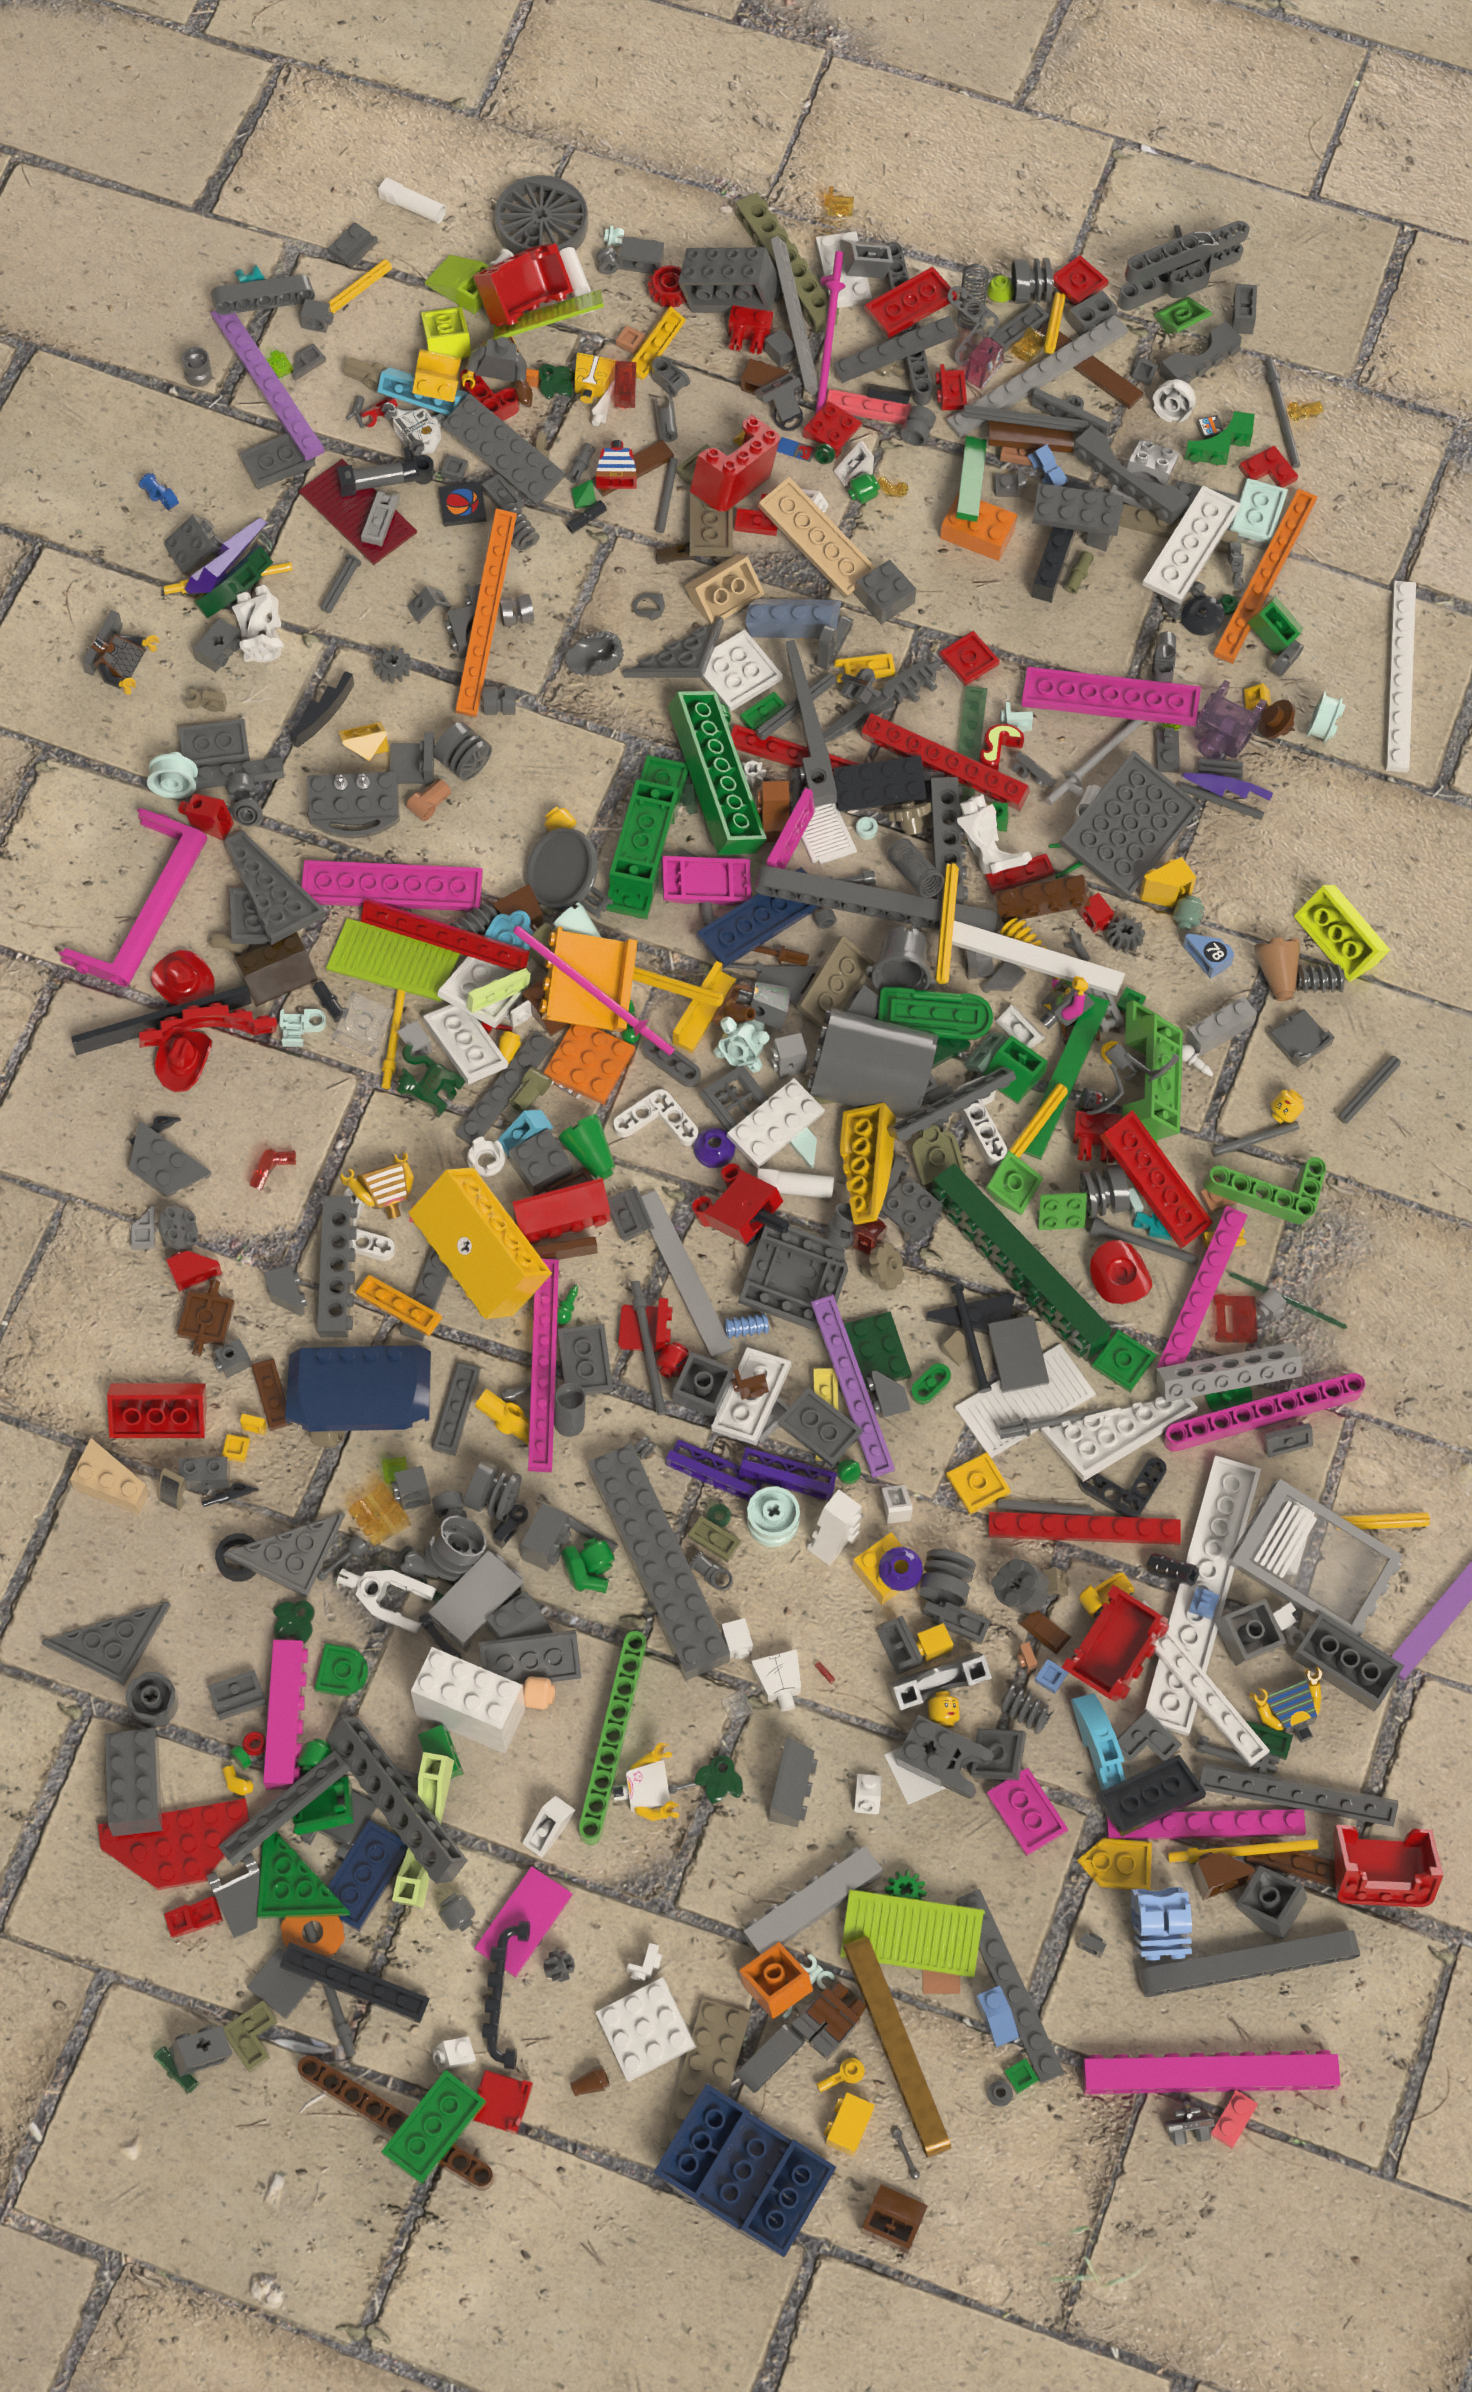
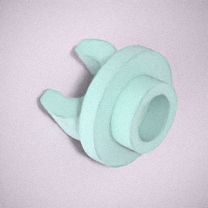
M610 225L609 229L604 231L603 241H606L607 246H611V242L615 246H621L622 239L616 237H623L624 230L621 228L613 230V225Z

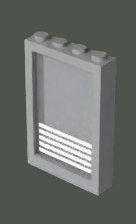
M1277 1479L1272 1483L1226 1563L1288 1602H1291L1315 1619L1322 1612L1360 1637L1366 1628L1365 1620L1368 1616L1371 1617L1378 1607V1604H1376L1377 1599L1380 1595L1383 1596L1390 1586L1388 1580L1391 1575H1395L1399 1571L1402 1564L1399 1561L1402 1555L1288 1483Z

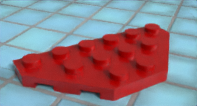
M244 1798L162 1813V1831L112 1836L108 1823L98 1824L100 1847L105 1854L117 1860L125 1868L141 1877L157 1890L208 1881L206 1876L212 1874L219 1863L225 1859V1855L218 1846L250 1820L247 1800Z

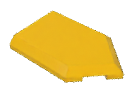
M1102 1838L1088 1852L1077 1859V1862L1099 1887L1150 1890L1152 1842Z

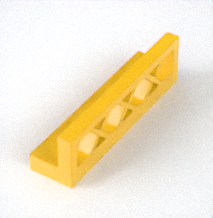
M716 961L701 987L721 993L725 999L731 987L735 985L736 978L723 973L722 963ZM693 999L673 1030V1044L693 1054L712 1023L711 1020L719 1007Z

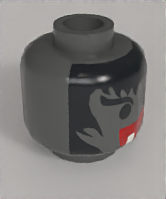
M1084 1088L1081 1095L1076 1094L1074 1107L1082 1112L1097 1110L1108 1098L1105 1097L1104 1091Z

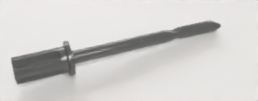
M1112 1407L1029 1423L1027 1418H1023L1022 1421L998 1425L997 1432L1000 1439L1021 1435L1028 1437L1033 1429L1059 1425L1069 1420L1070 1422L1083 1420L1085 1416L1112 1410Z

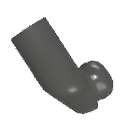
M704 902L701 904L702 920L706 926L720 918L713 915L712 903Z

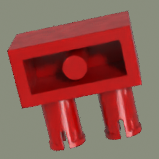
M732 305L728 337H731L728 345L729 349L734 351L736 345V351H740L743 340L751 341L749 351L755 354V349L757 348V354H761L765 339L773 330L774 312Z
M1076 1111L1073 1124V1143L1078 1144L1077 1159L1083 1161L1085 1154V1161H1090L1092 1159V1145L1101 1146L1100 1161L1106 1163L1108 1156V1163H1113L1115 1157L1099 1136L1120 1120L1122 1115L1107 1113L1088 1115L1086 1112Z

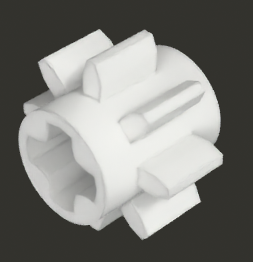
M753 759L747 763L743 762L742 768L748 785L752 788L758 784L762 785L763 778L766 777V770L762 769V762L758 763Z

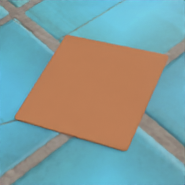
M922 1970L923 1994L961 1993L960 1975Z

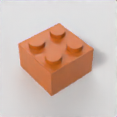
M780 1942L739 1970L744 1988L772 2019L813 1991L809 1973Z

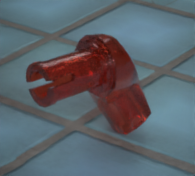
M272 1148L265 1150L253 1169L249 1185L263 1190L273 1168L277 1165H296L295 1150L275 1152Z

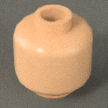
M529 1676L525 1684H521L523 1686L526 1708L545 1710L549 1704L554 1703L555 1685H552L549 1678Z

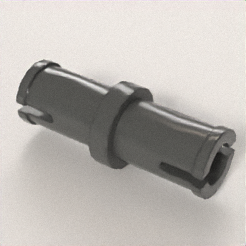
M584 443L578 456L574 457L573 465L566 475L568 481L573 476L571 483H578L582 473L588 469L589 461L596 451L594 446L589 450L592 444Z

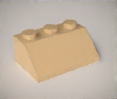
M735 554L733 557L684 585L693 605L710 625L715 623L718 617H723L724 620L765 594L748 556Z

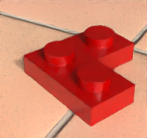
M1275 445L1239 464V469L1246 478L1258 480L1268 474L1274 483L1281 488L1298 479V474Z
M762 493L761 500L764 499L768 494ZM737 508L734 531L777 536L778 527L760 508L759 511Z

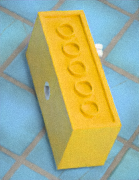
M475 1168L445 1170L408 1212L413 1219L414 1225L421 1230L426 1237L427 1243L435 1249L439 1259L448 1267L452 1277L459 1282L464 1289L465 1295L472 1300L479 1314L486 1320L514 1316L552 1274Z

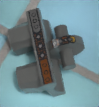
M870 668L861 669L857 673V677L847 674L842 675L841 680L845 685L840 693L849 700L855 698L858 702L867 705L872 696L879 698L882 693L872 687V683L875 682V675Z
M1189 2101L1182 2102L1183 2109L1174 2110L1175 2118H1184L1164 2121L1165 2130L1169 2132L1172 2143L1175 2146L1187 2144V2130L1195 2131L1197 2142L1211 2140V2127L1214 2126V2119L1210 2118L1209 2114L1192 2117V2115L1201 2114L1200 2107L1191 2108Z

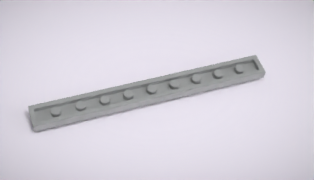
M1114 315L972 403L971 406L1005 410L1033 393L1036 388H1041L1127 334L1128 328ZM963 410L947 419V425L961 438L988 420L963 417Z

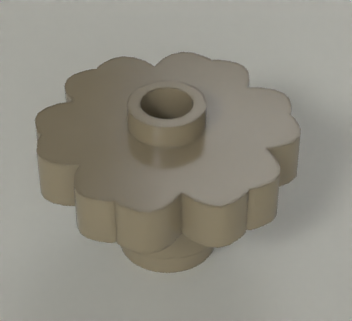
M914 801L902 803L901 806L890 809L886 813L888 821H900L905 835H914L923 831L922 816L932 812V807L929 801L915 803Z
M892 1243L877 1244L876 1248L871 1249L869 1259L862 1265L865 1278L879 1283L881 1290L896 1289L897 1285L902 1284L904 1272L901 1268L903 1260L900 1252L894 1250Z

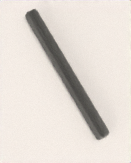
M965 405L963 409V417L1071 432L1084 433L1089 425L1088 421L987 407Z

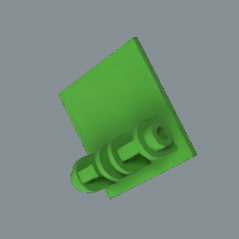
M1087 1192L1040 1195V1209H1037L1038 1229L1085 1228Z

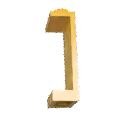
M420 349L412 393L454 402L461 358Z

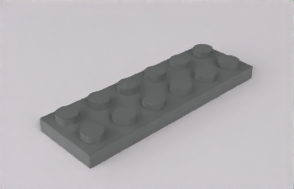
M470 393L441 424L442 428L496 473L500 474L503 479L537 507L566 476L560 468Z

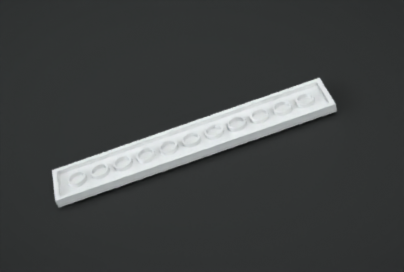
M1216 1455L1186 1558L1187 1563L1194 1564L1199 1568V1576L1193 1586L1179 1584L1168 1623L1170 1626L1169 1630L1205 1673L1218 1631L1215 1621L1222 1616L1234 1572V1567L1226 1562L1245 1531L1261 1472L1260 1468ZM1197 1587L1220 1595L1212 1620L1188 1612ZM1159 1658L1145 1710L1147 1709L1168 1730L1189 1736L1197 1703Z

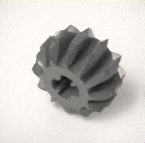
M1125 914L1123 920L1116 917L1114 922L1109 924L1106 937L1110 939V946L1116 945V952L1120 949H1124L1125 954L1128 953L1129 949L1135 952L1137 946L1143 944L1145 930L1142 929V922L1135 923V917L1130 920Z

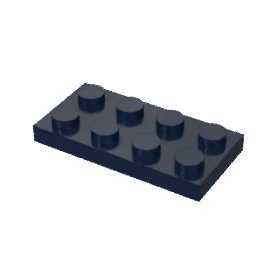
M368 1820L328 1885V1888L350 1911V1916H339L341 1922L358 1932L361 1931L394 1877L408 1849V1846L401 1841L400 1837Z

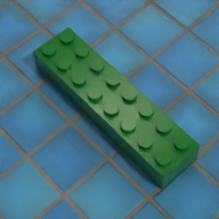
M677 692L668 705V710L717 855L755 854L767 838L717 692Z

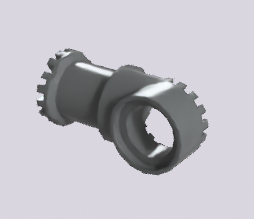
M699 1551L695 1555L696 1559L693 1558L692 1560L694 1561H691L689 1564L691 1570L694 1569L702 1575L704 1581L720 1592H725L732 1588L734 1583L732 1574L718 1563L714 1564L704 1556L702 1551ZM719 1574L728 1575L729 1582L726 1586L722 1587L716 1584V1577Z

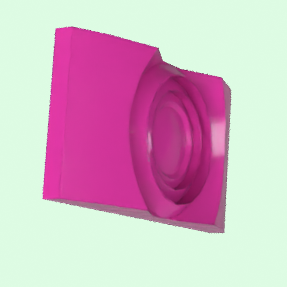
M662 856L663 900L681 904L710 902L722 906L740 905L752 898L750 859Z

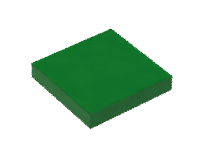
M1117 1329L1093 1362L1091 1368L1131 1393L1155 1360L1157 1354Z

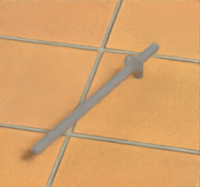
M1133 719L1077 771L1067 770L1065 772L1067 780L1045 798L1046 803L1052 805L1067 790L1078 797L1081 796L1084 791L1081 788V778L1144 721Z

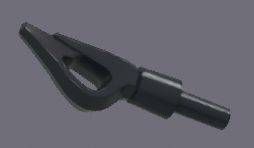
M157 1116L150 1128L159 1133L176 1122L181 1121L180 1117ZM135 1137L129 1139L131 1145L134 1144Z
M234 1483L228 1492L216 1494L215 1498L203 1501L202 1505L203 1508L216 1503L220 1505L229 1500L257 1492L259 1489L242 1483ZM236 1487L244 1488L243 1490L235 1491Z

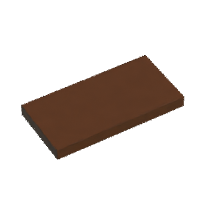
M988 421L989 446L1038 450L1047 444L1051 451L1073 453L1074 443L1073 432Z

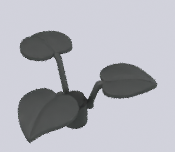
M1117 1043L1105 1055L1112 1063L1109 1067L1113 1071L1118 1089L1100 1108L1086 1113L1093 1115L1103 1112L1114 1105L1124 1094L1116 1068L1122 1070L1128 1066L1132 1070L1124 1079L1125 1081L1133 1078L1143 1070L1151 1076L1148 1079L1150 1082L1165 1074L1178 1062L1180 1057L1173 1054L1171 1060L1160 1069L1150 1071L1146 1068V1057L1140 1056L1137 1061L1129 1052L1125 1051L1120 1043Z

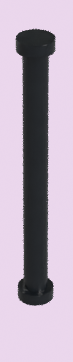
M956 1284L950 1287V1291L954 1294L979 1385L977 1390L978 1393H986L991 1391L992 1388L991 1384L987 1382L964 1298V1285Z

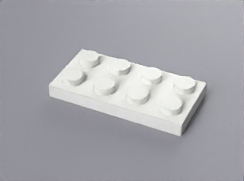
M856 231L816 237V246L823 276L833 274L835 252L841 251L840 239L858 241ZM842 261L840 282L844 283L846 287L838 294L837 308L863 305L872 301L868 278L846 276ZM826 287L830 299V290Z
M452 1004L423 1016L424 1024L468 1085L508 1068V1061L474 1016Z
M793 1078L731 1129L726 1137L758 1169L821 1117L825 1109Z
M747 1347L738 1367L741 1380L765 1374L769 1392L764 1393V1395L758 1398L751 1397L742 1400L740 1393L734 1392L731 1382L711 1426L712 1431L756 1445L792 1366L791 1361Z

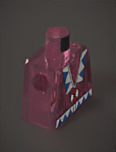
M985 337L969 357L965 380L982 390L1004 363L1003 346Z

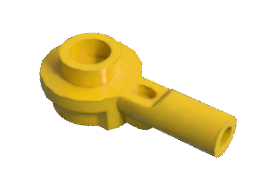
M856 2058L846 2059L842 2062L838 2073L816 2083L819 2092L821 2093L841 2082L848 2084L858 2083L864 2076V2065Z

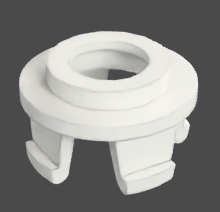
M483 1136L473 1140V1146L467 1154L469 1168H475L482 1177H490L500 1172L505 1164V1154L499 1141H485ZM482 1154H490L494 1157L495 1162L486 1167H481L478 1164V1159Z

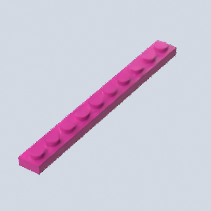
M542 1259L552 1274L534 1293L528 1471L552 1473L559 1260Z

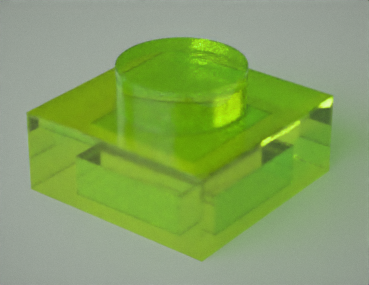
M406 1456L382 1460L385 1485H390L396 1481L394 1473L407 1470Z

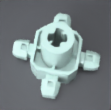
M731 1017L723 1018L720 1026L725 1033L713 1051L715 1056L721 1059L726 1058L732 1066L746 1065L753 1073L760 1071L762 1063L758 1056L770 1039L767 1032L764 1031V1023L752 1020L737 1025Z

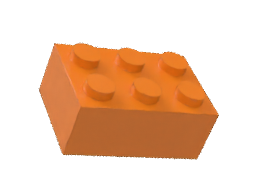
M958 492L942 523L940 539L999 561L1016 529L1018 514L980 500L977 522L956 518Z

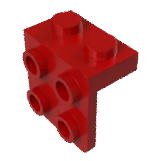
M659 1298L658 1306H647L645 1309L654 1352H661L666 1343H670L671 1329L667 1328V1321H672L673 1307H668V1298ZM625 1304L621 1307L618 1346L622 1350L644 1351L637 1313L633 1310V1305Z

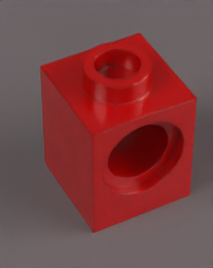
M1098 892L1090 897L1091 906L1079 908L1078 913L1093 933L1099 930H1106L1114 916V911Z

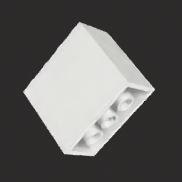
M433 1647L411 1689L417 1717L438 1726L444 1725L454 1733L504 1754L525 1713L523 1686Z

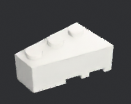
M838 1489L823 1508L817 1523L821 1528L819 1532L814 1531L812 1535L814 1540L808 1545L807 1550L830 1566L849 1542L852 1544L859 1536L860 1532L858 1530L861 1526L862 1506Z

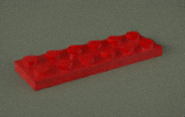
M1133 1110L1099 1136L1180 1249L1187 1246L1214 1223Z

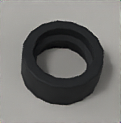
M234 1533L220 1541L216 1548L215 1560L220 1573L225 1578L233 1582H243L257 1574L248 1568L232 1570L226 1565L225 1557H223L224 1553L233 1546L256 1542L253 1537L244 1533Z

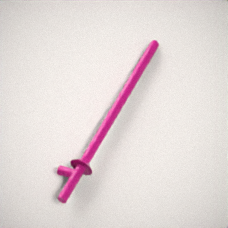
M841 251L835 252L833 274L821 277V284L830 290V299L815 415L825 405L838 294L846 287L844 283L840 282L843 252Z
M520 926L514 927L513 932L516 936L634 1028L635 1037L640 1032L669 1056L674 1052L675 1048L645 1026L649 1020L639 1021Z

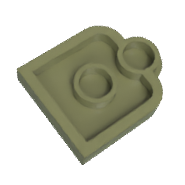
M932 1124L929 1129L920 1130L919 1139L913 1142L911 1152L921 1186L933 1183V1179L953 1163L964 1174L966 1173L954 1134L948 1131L941 1132V1129L935 1124Z

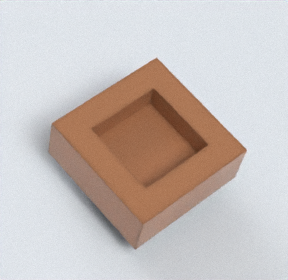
M626 325L616 339V346L634 354L643 342L644 334Z
M1029 1642L1021 1644L1018 1654H1016L1020 1668L1024 1667L1026 1674L1036 1671L1037 1661Z

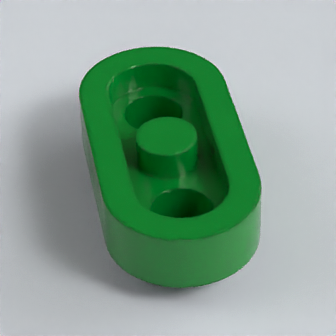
M940 1363L932 1365L912 1385V1399L921 1405L930 1403L949 1384L951 1379L950 1369ZM940 1375L943 1379L938 1381L935 1379V1376ZM920 1391H925V1392L927 1393V1395H926V1396H920V1395H919V1392H920Z

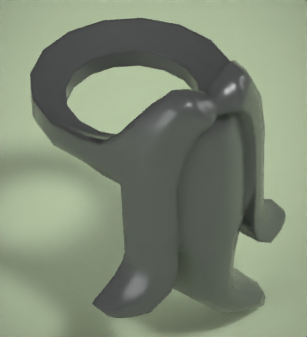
M407 1545L400 1551L396 1560V1570L398 1573L420 1579L425 1584L428 1582L423 1575L436 1576L428 1568L424 1556L418 1554L414 1547Z

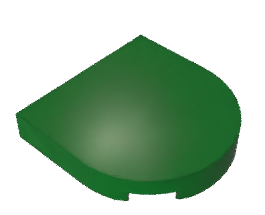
M325 1643L314 1688L315 1692L336 1696H350L360 1691L366 1684L369 1674L365 1658L353 1648Z

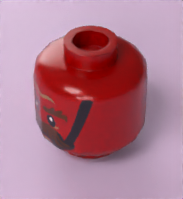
M677 1342L666 1344L656 1359L657 1367L660 1369L659 1373L669 1379L672 1376L680 1377L689 1357V1350Z

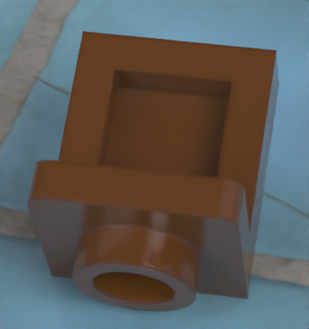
M733 1370L735 1378L731 1379L735 1393H740L742 1400L751 1397L758 1398L764 1395V1393L769 1392L765 1374L741 1380L739 1370Z

